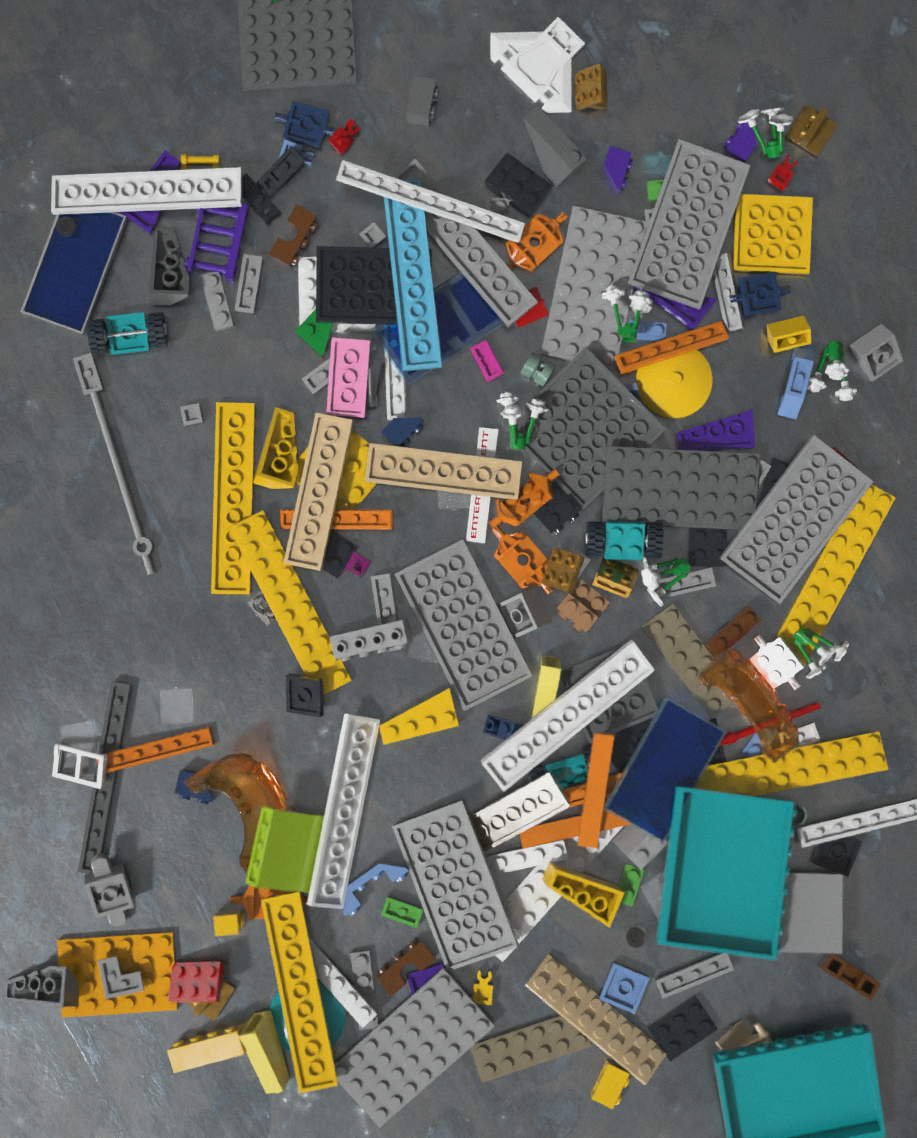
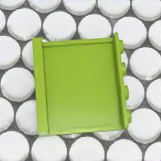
M262 806L246 884L256 888L309 893L324 815L277 810Z

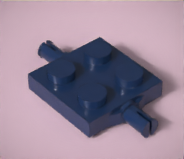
M292 101L287 115L275 112L274 120L284 122L285 125L282 138H287L303 145L320 149L325 134L333 135L337 130L327 125L329 110Z
M775 272L738 278L740 294L730 295V299H732L730 302L741 301L744 317L782 310L780 303L781 294H789L791 290H785L790 288L789 285L779 287Z

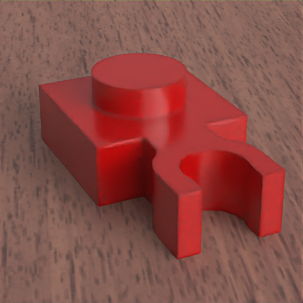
M351 118L346 123L345 128L339 127L328 140L341 155L353 143L352 136L361 129L357 125L353 127L356 122Z
M789 155L785 157L782 163L783 166L778 163L767 180L782 191H784L795 174L790 170L798 163L795 160L793 164H789Z

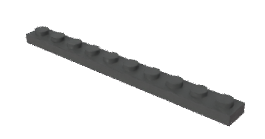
M111 681L99 754L120 749L131 684ZM98 763L96 764L94 781H97ZM116 771L105 773L104 787L102 789L92 787L78 872L87 874L93 872L91 867L92 858L102 853Z

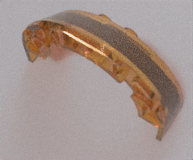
M729 646L725 647L699 673L698 678L704 686L708 685L710 688L717 687L724 691L731 702L734 701L739 706L740 713L743 716H747L760 739L763 748L761 750L762 754L767 759H771L775 763L799 746V732L797 726L791 724L792 715L787 706L780 704V699L776 697L779 695L777 691L771 687L749 659H743L740 651L735 648L730 649Z
M229 754L193 774L184 782L194 794L214 790L223 793L234 803L240 813L244 826V844L239 856V863L247 875L262 806L286 811L284 804L286 797L276 776L263 762L256 761L248 754Z

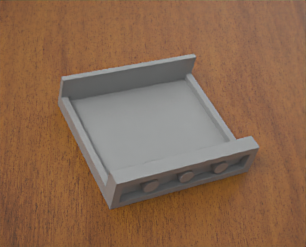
M789 873V876L785 877L787 895L786 897L783 896L782 904H785V913L780 919V924H783L782 935L778 936L780 952L842 954L843 874Z

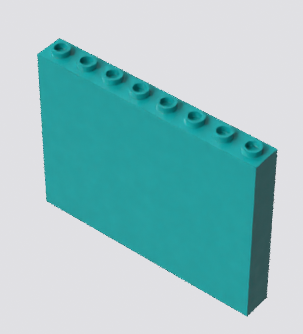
M675 786L656 938L657 944L776 960V955L779 956L780 954L778 936H781L783 931V924H780V919L785 913V904H782L783 896L786 897L787 895L785 877L789 876L790 866L787 865V859L791 857L792 846L789 845L790 837L793 838L794 826H791L792 818L796 816L794 802Z
M858 1023L845 1028L837 1027L825 1032L817 1031L810 1035H797L794 1038L778 1039L769 1043L761 1042L749 1047L741 1046L734 1050H721L718 1053L712 1054L727 1138L886 1137L872 1037L866 1023Z

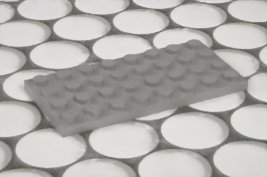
M678 139L627 284L699 310L750 165Z
M577 206L572 207L540 355L571 361L586 347L608 370L615 371L617 364L614 356L619 354L622 340L621 335L617 334L618 327L614 306L611 305V301L602 299V294L606 292V288L610 285H617L620 290L623 289L625 291L624 295L618 299L619 315L623 327L626 323L631 300L629 296L632 295L633 286L627 283L645 235L646 221Z
M812 435L719 558L777 603L781 604L874 481L815 435Z
M463 539L395 573L463 711L532 677Z
M464 800L392 826L447 972L519 947Z
M443 967L334 1063L337 1080L380 1128L494 1028L495 1024Z

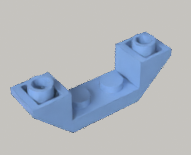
M809 344L794 348L791 358L793 362L786 390L781 397L777 415L796 420L805 397L814 362V345Z
M380 861L351 881L347 886L343 914L345 916L348 914L352 916L360 910L359 906L362 902L354 891L357 890L359 892L367 886L366 882L371 878L375 881L383 875L381 871L384 870L392 882L396 880L400 882L408 876L406 874L409 871L408 867Z

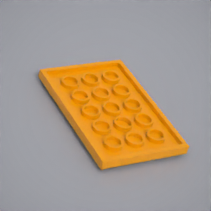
M174 931L57 940L58 964L61 967H69L80 986L78 1006L61 1007L62 1018L178 1010V1003L168 1002L172 966L176 962ZM118 955L122 974L141 970L145 990L106 999L98 960Z

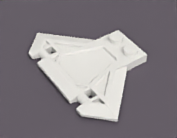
M559 17L544 32L491 33V60L494 63L500 60L504 64L501 70L535 103L541 100L544 103L541 109L545 113H571V59L585 46V43ZM507 52L513 55L510 59L505 55ZM548 91L553 95L551 98L546 95Z

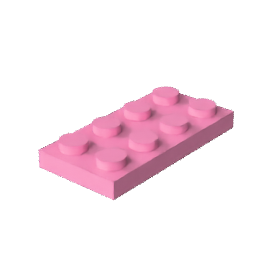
M332 338L326 415L365 418L370 340Z

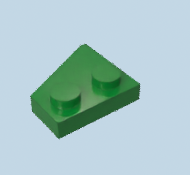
M315 309L295 332L323 357L333 323H316Z

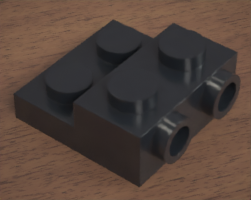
M556 481L551 485L553 497L533 513L550 535L553 532L558 534L565 528L563 524L568 520L570 522L574 521L580 516L577 512L581 510Z

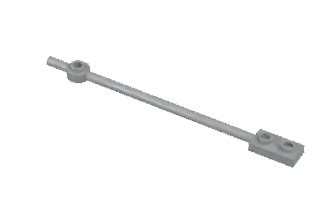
M92 353L73 358L85 396L91 394L136 536V540L133 543V551L137 555L142 556L147 574H154L155 571L149 555L153 550V544L151 540L143 536L98 392L104 389ZM145 543L147 546V548L144 551H142L140 548L141 544Z

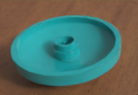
M317 978L330 1045L332 1047L339 1040L344 1030L346 1009ZM278 991L271 1002L269 1010L272 1013L280 1045L285 1050L291 1052L280 993Z

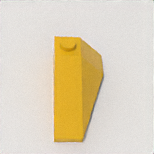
M275 407L253 480L254 484L270 489L294 488L298 473L293 412Z

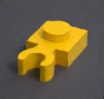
M481 970L477 972V978L480 983H474L472 998L476 1004L492 1005L493 984H488L492 977L490 970L486 978L481 976Z

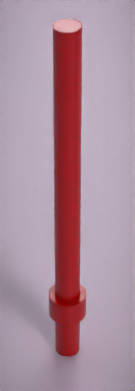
M817 701L735 733L733 731L729 732L724 737L713 740L712 745L714 748L725 744L736 743L738 739L821 709V706Z

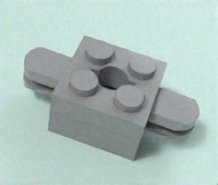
M97 854L91 861L93 872L85 874V887L95 918L107 915L112 926H121L127 920L126 909L134 907L129 882L123 864L111 866L109 857L106 854Z

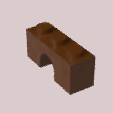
M296 204L287 222L297 230V235L292 241H283L277 238L269 253L270 258L290 269L292 265H296L300 258L299 253L301 249H305L310 240L308 238L311 231L314 232L319 224L317 215Z
M745 606L731 618L732 620L703 643L715 658L719 659L761 621L750 606Z
M422 938L419 941L416 939L407 946L408 950L403 954L399 952L393 957V963L389 966L385 964L377 971L379 974L376 979L391 997L406 985L407 981L401 974L403 966L413 964L420 971H423L436 960V955Z
M825 953L817 965L821 970L844 982L871 1001L881 986V983L834 953Z

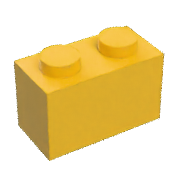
M804 316L767 324L768 341L774 353L811 344V328Z
M241 909L218 911L213 917L215 936L239 934L244 925H246L245 914H242Z
M606 1060L590 1094L591 1099L613 1109L615 1105L620 1103L622 1098L620 1093L623 1087L626 1088L629 1084V1072L623 1067Z

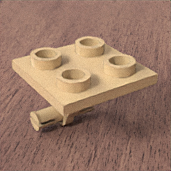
M740 1020L715 1043L720 1050L728 1051L741 1046L757 1045V1041L763 1040L764 1043L773 1041L769 1036V1031L764 1029L760 1021L753 1025L758 1034L752 1035L744 1021Z

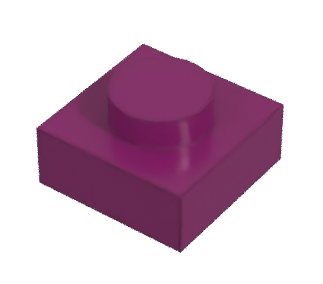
M353 552L345 569L362 577L370 560Z

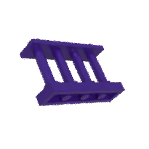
M242 204V207L236 208V210L223 207L197 209L199 215L190 257L187 256L185 267L189 274H194V269L199 268L223 273L227 282H235L250 210L248 205ZM206 212L234 217V220H237L235 227L227 228L204 223ZM202 231L230 236L233 239L232 245L225 247L200 242ZM198 250L226 254L229 257L228 264L223 266L198 261Z

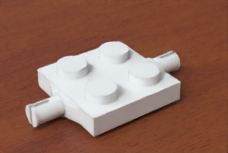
M760 634L756 636L754 640L761 648L750 658V661L771 687L775 689L780 684L788 681L794 690L799 688L801 684H799L794 676L805 665L781 635L768 643Z

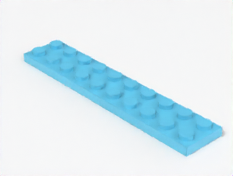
M421 179L402 180L422 187ZM384 197L403 371L441 368L442 363L424 210Z

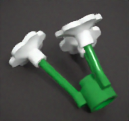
M784 107L762 111L760 109L750 110L740 116L738 120L739 124L748 122L749 126L753 128L762 147L763 154H768V158L783 155V131L785 130V125H790L793 121L792 116H787L786 114L776 115L781 110H784ZM759 113L769 115V123L772 124L773 139L767 141V145H765L756 127L757 123L754 118Z
M643 557L644 570L641 572L643 583L645 586H648L647 591L660 607L663 606L661 597L666 594L665 591L679 580L685 578V573L690 572L689 563L685 558L649 564L646 557ZM671 565L670 569H667L660 573L652 572L653 570H657V568ZM671 572L677 576L664 588L661 587L654 591L658 588L657 580Z
M804 626L793 635L795 639L793 643L798 646L811 669L806 675L808 679L826 669L828 666L824 663L835 652L834 660L839 662L847 652L850 644L848 641H844L841 646L836 643L833 644L813 632L809 627L805 628ZM813 637L830 646L831 649L826 650L824 647H820L812 640ZM810 643L818 650L817 652L822 656L819 661L820 666H817L814 660L812 661L802 644L806 646Z

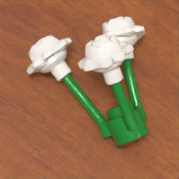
M610 285L606 288V292L602 294V299L611 301V305L614 306L618 327L617 334L621 335V340L625 342H635L637 340L639 320L644 313L649 314L652 306L649 304L652 303V300L649 298L648 293L636 291L633 296H629L632 300L629 307L635 312L634 323H625L622 327L618 299L624 295L625 291L623 289L620 290L617 285Z
M831 341L828 343L827 349H823L820 365L814 376L809 378L807 389L811 392H819L827 387L821 380V372L828 356L834 362L832 365L827 366L825 373L833 380L842 379L843 381L841 382L842 388L835 392V396L840 397L842 401L852 400L854 395L857 394V389L849 387V381L846 378L849 368L844 363L843 343Z
M504 392L500 394V399L496 401L505 406V409L500 413L504 418L508 419L510 448L525 449L526 444H530V436L539 413H543V411L548 412L549 409L545 407V402L541 399L533 398L531 403L526 402V405L532 411L530 416L532 418L527 435L524 437V433L516 432L515 425L517 424V418L524 414V411L517 404L514 405L519 400V397L514 396V392Z

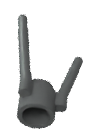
M385 363L381 365L376 393L373 391L372 368L368 369L366 407H376L378 402H380Z

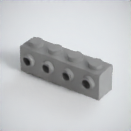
M407 619L330 636L334 658H341V661L353 659L352 655L359 654V657L371 655L370 651L377 650L378 653L389 651L388 647L395 646L396 649L405 648L407 643L412 642Z

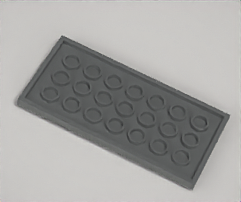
M607 446L602 522L642 521L645 522V525L647 523H662L663 526L741 530L756 510L760 454Z

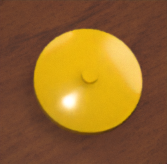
M698 350L639 368L636 373L640 400L652 413L663 418L679 419L692 415L705 404L712 389L713 380L710 365Z

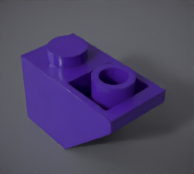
M748 122L738 124L736 127L737 134L735 136L731 135L725 143L727 146L725 153L745 163L757 145L754 130L749 126Z
M610 146L603 170L614 191L619 193L620 189H625L628 177L624 176L626 170L630 171L633 159H630L632 152Z

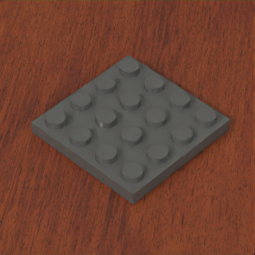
M621 647L561 671L560 676L566 691ZM643 679L583 728L589 744L593 742L594 732L614 734L660 715L646 679Z

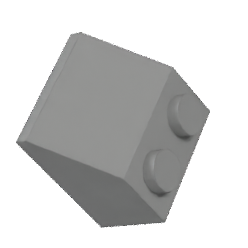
M882 324L850 345L856 361L872 382L903 361L895 335Z
M536 587L497 604L513 639L552 622Z
M638 813L635 816L636 823L626 825L612 841L642 870L668 842Z

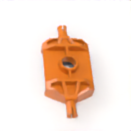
M562 212L555 220L540 214L534 216L524 226L518 243L509 240L505 244L509 256V263L506 265L509 269L512 270L514 267L532 273L559 245L563 244L559 226L568 218L567 215ZM536 237L540 240V244L537 247H532L529 244V240Z
M555 469L544 477L529 473L528 475L531 479L519 488L518 500L506 499L503 502L499 499L496 500L498 516L488 522L490 526L494 529L502 521L518 526L553 497L551 482L560 474Z
M499 526L496 529L494 528L492 531L500 539V544L494 557L522 589L538 585L541 586L547 595L552 592L553 589L550 586L542 584L549 560L524 531L505 535ZM522 554L526 555L529 559L528 563L523 566L517 561L518 556Z
M249 885L243 896L231 895L230 904L242 903L250 920L265 919L261 899L269 898L272 894L279 896L296 891L256 888ZM300 892L302 905H307L308 897L303 896L302 892Z

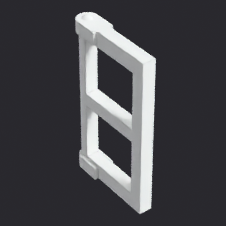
M57 742L54 746L52 776L102 789L104 787L108 756ZM62 750L77 754L75 776L60 772ZM84 756L99 759L97 781L82 778Z

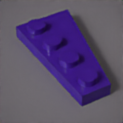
M165 150L150 171L179 170L181 162ZM161 210L121 213L151 235Z
M636 287L638 290L648 293L650 299L692 330L695 329L716 301L712 297L708 298L705 296L701 308L698 310Z
M753 409L677 432L678 449L708 451L755 448Z

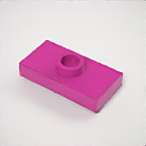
M487 339L470 348L487 383L504 374Z

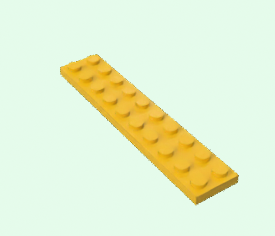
M216 402L211 594L250 595L251 570L229 527L252 516L255 403Z
M872 484L824 546L775 637L776 639L781 635L804 665L807 663V660L798 646L793 643L795 641L793 635L802 626L805 628L809 627L816 634L822 635L896 498ZM813 637L812 640L817 644L818 639ZM810 643L806 646L802 644L810 656L814 647Z
M262 510L229 527L304 674L310 677L323 678L324 695L352 681L341 659L334 658L331 640L292 565L284 563L285 551L264 511Z
M878 731L690 769L689 773L693 789L756 797L888 770L880 732Z
M300 892L261 899L299 1094L338 1086Z

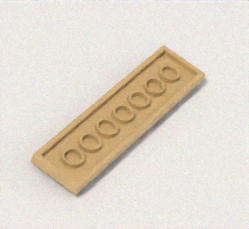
M315 413L284 558L285 564L318 571L323 569L354 424L352 419Z
M369 443L365 482L518 500L522 461Z
M547 954L526 982L525 986L643 1085L648 1083L667 1055L659 1045L611 1005L600 1000L599 995L551 955Z

